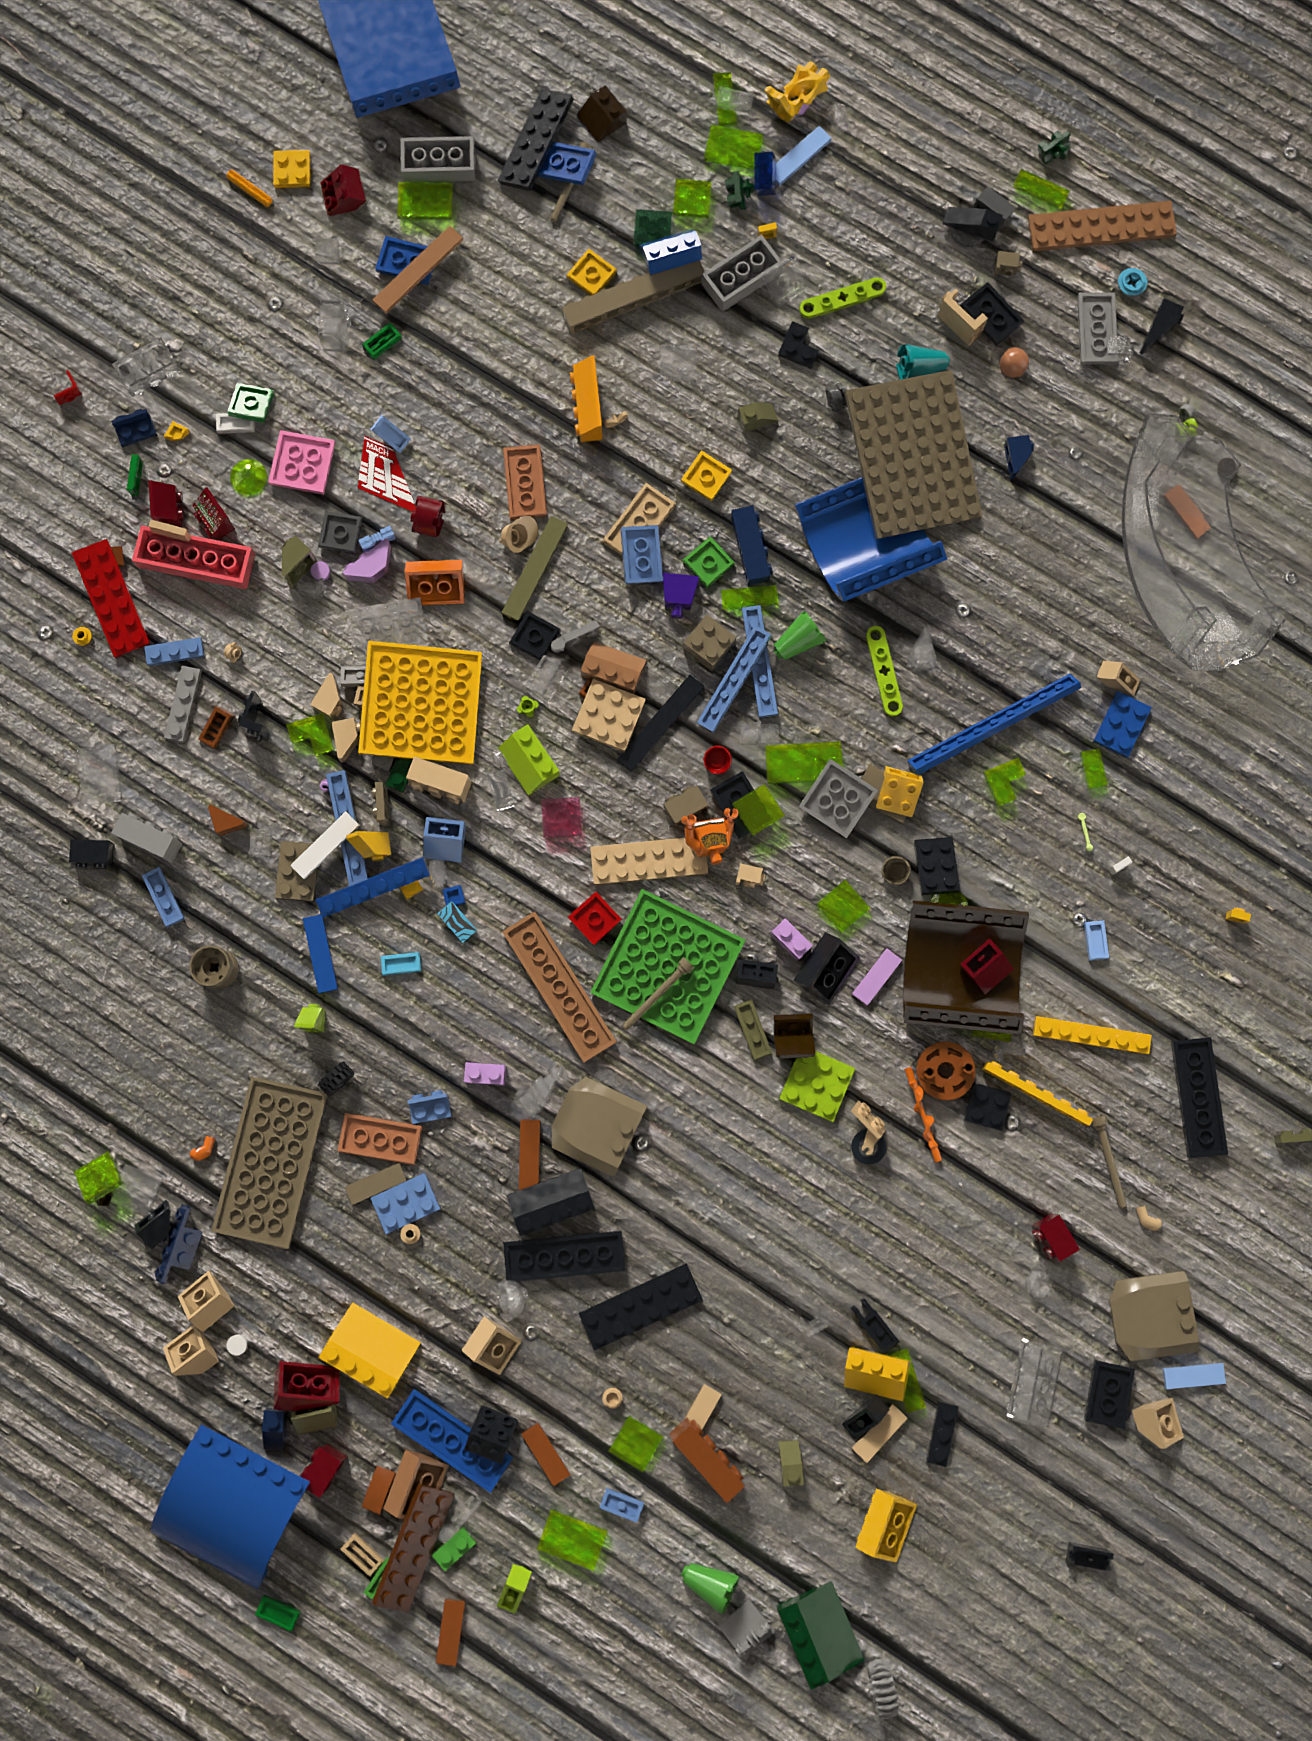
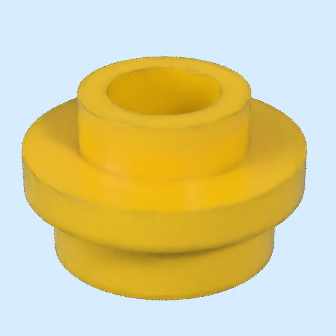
M78 627L74 630L72 638L76 644L84 646L90 643L92 633L86 627ZM81 633L85 634L83 638H79Z

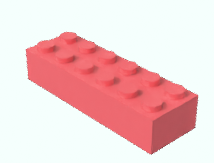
M141 525L132 561L137 568L247 590L256 554L251 547L192 535L190 541L187 542L153 533L149 527Z

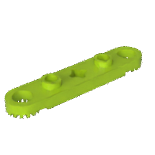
M875 277L806 299L800 304V315L804 319H812L816 316H822L876 297H881L885 293L886 282L882 278ZM878 283L882 289L875 291L872 285ZM840 295L847 297L845 302L842 299L839 300ZM806 305H810L814 310L807 313L803 308Z
M872 626L866 633V640L885 714L896 717L901 713L903 704L885 631L879 626ZM877 631L881 638L873 640L870 634ZM882 667H884L885 670H889L886 676H884L883 673L879 672L881 671ZM891 702L896 703L898 710L895 712L890 711L888 704Z

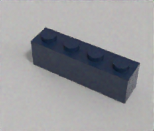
M753 505L731 510V520L747 586L768 582L773 571L771 564L767 563L768 550L762 543L764 534L762 528L759 529L757 522H760L758 511L754 510Z

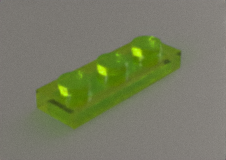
M731 72L713 73L718 127L736 125Z
M1023 169L1020 170L1013 184V188L1062 209L1070 193V190Z
M777 585L721 590L722 610L758 605L761 607L778 605Z
M908 1348L889 1353L888 1356L911 1361L903 1401L906 1413L926 1408Z

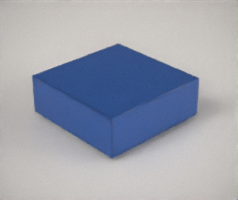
M461 885L442 889L446 905L451 901L456 906L466 904Z

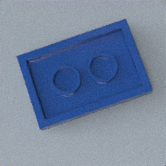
M554 142L538 177L583 186L597 153L593 149Z
M385 236L375 270L378 273L396 277L428 246ZM433 270L419 283L429 285Z
M1117 691L1093 742L1128 758L1152 707Z

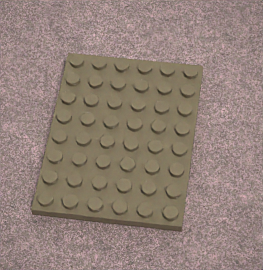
M952 370L850 389L844 392L876 540L983 517Z

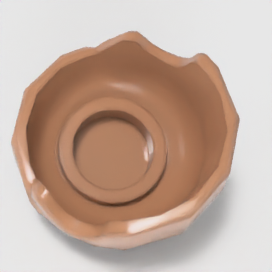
M1017 347L1009 348L1000 360V369L1006 376L1011 378L1022 376L1029 365L1028 354L1023 349Z

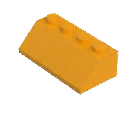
M589 356L574 364L573 372H570L571 384H575V390H572V400L577 403V407H573L574 419L578 418L579 424L575 425L576 436H580V442L602 440L595 356Z

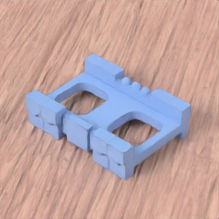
M387 526L381 529L380 533H374V536L371 535V537L368 535L358 541L363 552L373 549L378 541L387 538L390 542L395 539L391 526Z

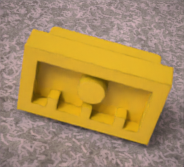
M885 766L883 772L884 781L876 808L912 817L924 783L922 776Z

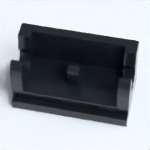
M740 959L736 984L774 990L778 965Z
M1069 1542L1066 1563L1110 1571L1109 1561L1113 1560L1114 1553L1108 1549Z

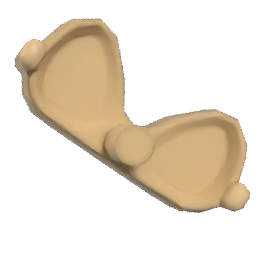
M624 411L617 418L615 415H612L613 419H607L603 421V424L608 428L613 427L626 420L628 414Z

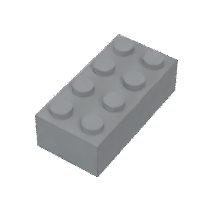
M474 137L401 138V174L403 183L476 181Z
M761 235L704 272L701 284L723 312L781 274L783 262Z

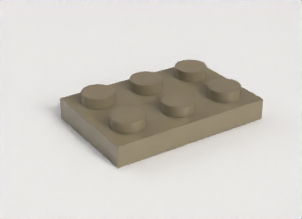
M281 841L275 891L276 899L315 901L318 867L306 879H303L290 866L312 843Z

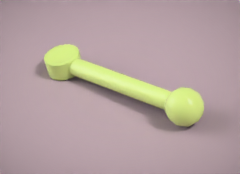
M1080 813L1078 820L1082 824L1087 844L1086 850L1090 852L1093 850V846L1090 844L1085 824L1086 815Z

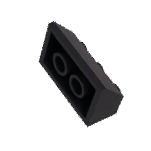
M825 932L794 978V981L803 989L830 1005L860 957L841 939Z

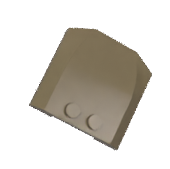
M584 1077L568 1090L552 1124V1148L615 1177L647 1105L588 1077Z
M1185 1271L1114 1281L1112 1295H1110L1108 1301L1116 1344L1124 1352L1128 1361L1199 1351V1337L1189 1281Z

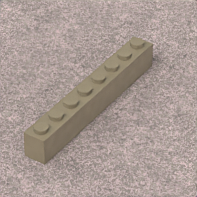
M696 261L652 275L649 273L642 276L638 275L632 278V280L620 282L610 289H602L595 295H587L575 303H567L562 307V315L570 333L574 334L702 282V274L705 271L701 262Z

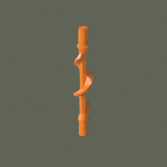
M912 1066L904 1068L909 1087L913 1089L917 1101L913 1109L921 1114L925 1125L923 1139L928 1142L934 1162H939L942 1158L938 1144L934 1140L930 1126L934 1123V1118L925 1114L921 1102L924 1094L923 1088L918 1085Z

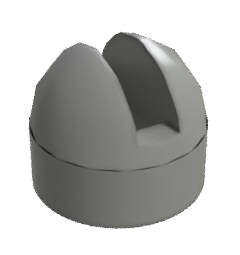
M1185 404L1178 410L1179 416L1185 421L1192 418L1195 413V408L1191 404Z

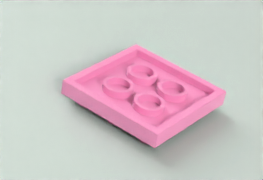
M280 430L268 481L269 485L324 495L336 444L335 440Z

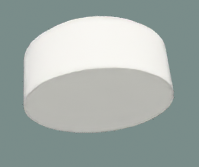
M234 1335L227 1341V1350L232 1355L243 1354L248 1348V1341L243 1335Z

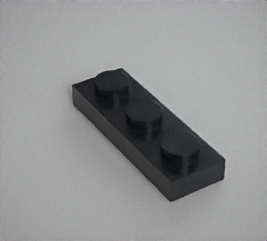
M938 1401L926 1458L927 1463L947 1467L959 1406Z

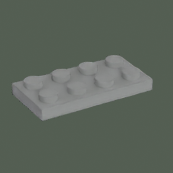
M1078 293L1080 365H1117L1118 344L1115 293Z

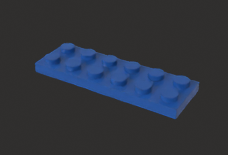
M413 1389L391 1425L490 1493L513 1459V1456L506 1452L503 1462L500 1464L464 1450L472 1428L416 1389Z

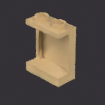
M955 289L943 296V302L939 306L938 317L969 346L982 334L988 318L982 313L974 320L955 302L958 290Z

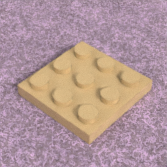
M593 679L572 732L625 752L646 699Z

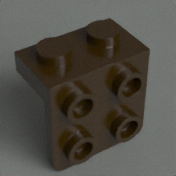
M813 1014L774 1015L773 1034L776 1057H814L816 1051L813 1038Z

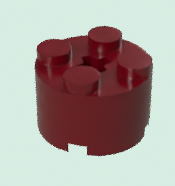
M418 495L416 511L413 510L410 521L413 522L411 531L437 538L441 533L444 523L442 516L446 510L445 501Z

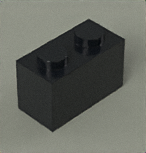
M70 839L69 863L75 865V868L87 869V866H94L95 869H106V866H113L114 843L111 841Z

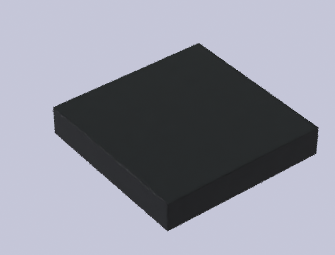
M527 611L509 644L542 662L551 647L552 641L559 634L560 628Z

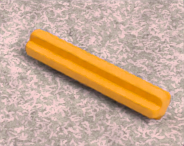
M230 169L227 172L228 180L264 206L269 207L272 204V197L236 171Z

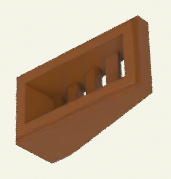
M215 706L198 740L215 749L235 715L220 706ZM219 714H221V715H223L224 717H226V719L223 720V719H221L220 717H218ZM215 720L221 723L222 726L220 727L214 724ZM212 727L219 731L218 734L211 731L210 728ZM209 734L213 736L215 740L213 741L207 738L206 735Z

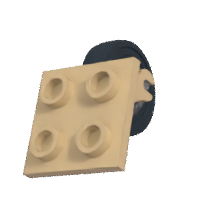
M858 1100L851 1109V1112L868 1129H863L854 1136L851 1143L852 1153L863 1164H876L883 1159L887 1151V1142L883 1136L886 1130L885 1124L879 1117L875 1118L870 1113L871 1109L867 1104L861 1103Z

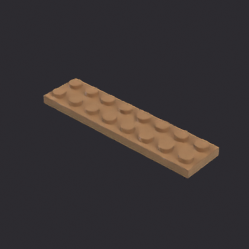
M1171 201L1031 214L1027 218L1032 252L1175 238L1177 235Z
M536 912L531 913L502 931L583 1063L617 1043Z

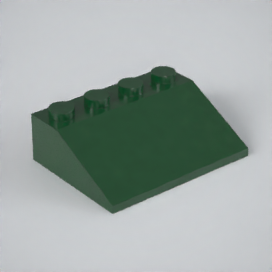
M832 1581L776 1605L810 1690L832 1681L865 1660Z

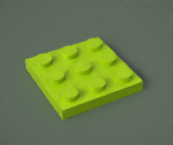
M817 1051L814 1057L796 1058L779 1100L834 1122L855 1068Z

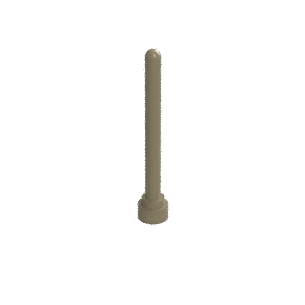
M580 142L579 147L593 149L587 142ZM566 182L550 219L552 222L558 220L573 187L572 183Z
M684 957L678 962V969L622 1025L624 1030L630 1029L683 974L686 975L694 969Z
M1106 1115L1094 1117L1091 1124L1092 1127H1095V1130H1098L1118 1205L1121 1209H1125L1127 1204L1105 1129L1107 1127L1106 1123H1108Z

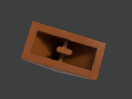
M212 805L208 807L215 832L219 836L244 829L248 825L243 820Z

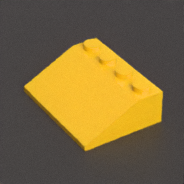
M352 1303L318 1358L388 1399L421 1342L357 1304Z

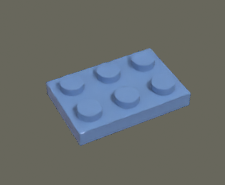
M658 525L621 527L625 584L662 582Z
M426 1173L370 1198L385 1234L441 1209Z

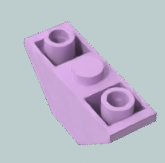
M386 538L378 541L373 549L362 553L356 562L348 564L342 572L346 580L374 583L385 575L389 569L391 553L389 540Z

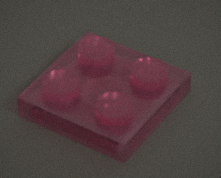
M579 797L541 799L544 838L582 836Z

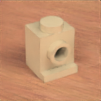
M740 863L735 885L739 886L741 882L743 886L749 888L759 885L763 886L765 874H762L763 869Z

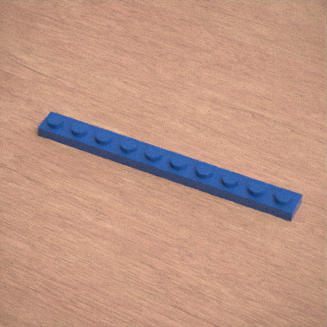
M1068 674L907 760L908 765L917 775L924 773L1033 713L1072 694L1081 688V684L1073 675Z

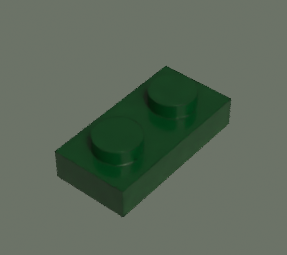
M397 758L385 785L404 793L408 784L406 776L413 759Z

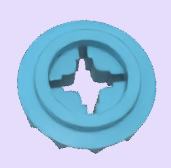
M1136 268L1125 269L1117 281L1119 284L1118 289H1121L1123 294L1126 293L1130 297L1133 295L1138 296L1144 292L1147 286L1145 274ZM1130 279H1131L1132 282H1134V281L1136 282L1135 285H1134V287H1133L1132 284H1130V285L1128 284L1129 281H1130Z

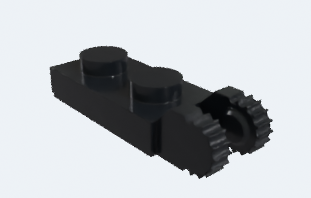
M862 1298L860 1300L861 1304L869 1311V1314L863 1317L855 1306H852L851 1310L885 1355L900 1341L877 1311L873 1310L865 1298Z

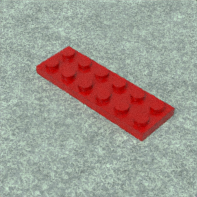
M104 539L71 552L113 656L117 658L150 645L151 643L109 540Z

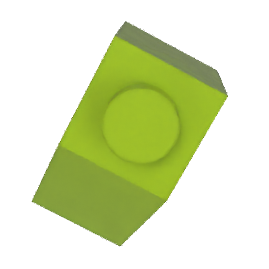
M513 1564L496 1606L515 1614L532 1571L527 1570L523 1566Z

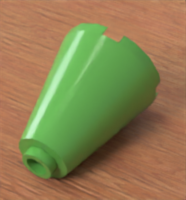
M804 610L776 641L773 651L779 659L783 657L786 660L823 644L827 640Z
M691 1563L689 1566L686 1565L681 1574V1577L684 1578L683 1583L720 1614L725 1613L740 1579V1576L734 1573Z

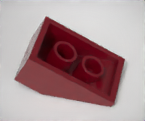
M279 1362L275 1372L273 1410L298 1411L339 1403V1370L337 1368L327 1365Z

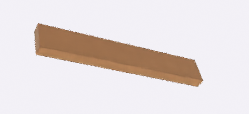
M449 226L372 299L373 303L387 314L463 241V237Z

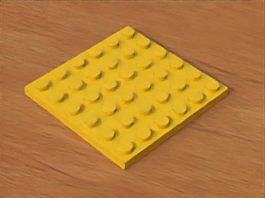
M368 641L358 754L413 759L415 756L427 761L473 765L482 652Z

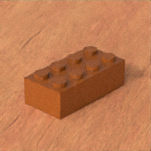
M686 1417L669 1433L672 1442L723 1500L728 1503L745 1487L742 1481L744 1477L735 1465H729L730 1461L721 1449L719 1451L716 1450L717 1447L709 1435L703 1436L702 1433L704 1432L700 1425L694 1419L690 1421Z

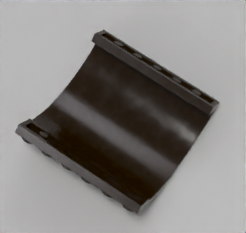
M913 900L904 962V1023L1021 1034L1025 1017L1024 1014L1019 1012V983L1022 950L1029 912ZM990 938L1005 955L1014 970L984 995L959 965Z

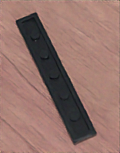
M689 675L630 743L626 751L618 757L617 761L632 772L703 690L704 685Z

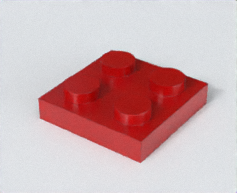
M597 892L593 893L568 916V919L593 946L622 921L620 916Z

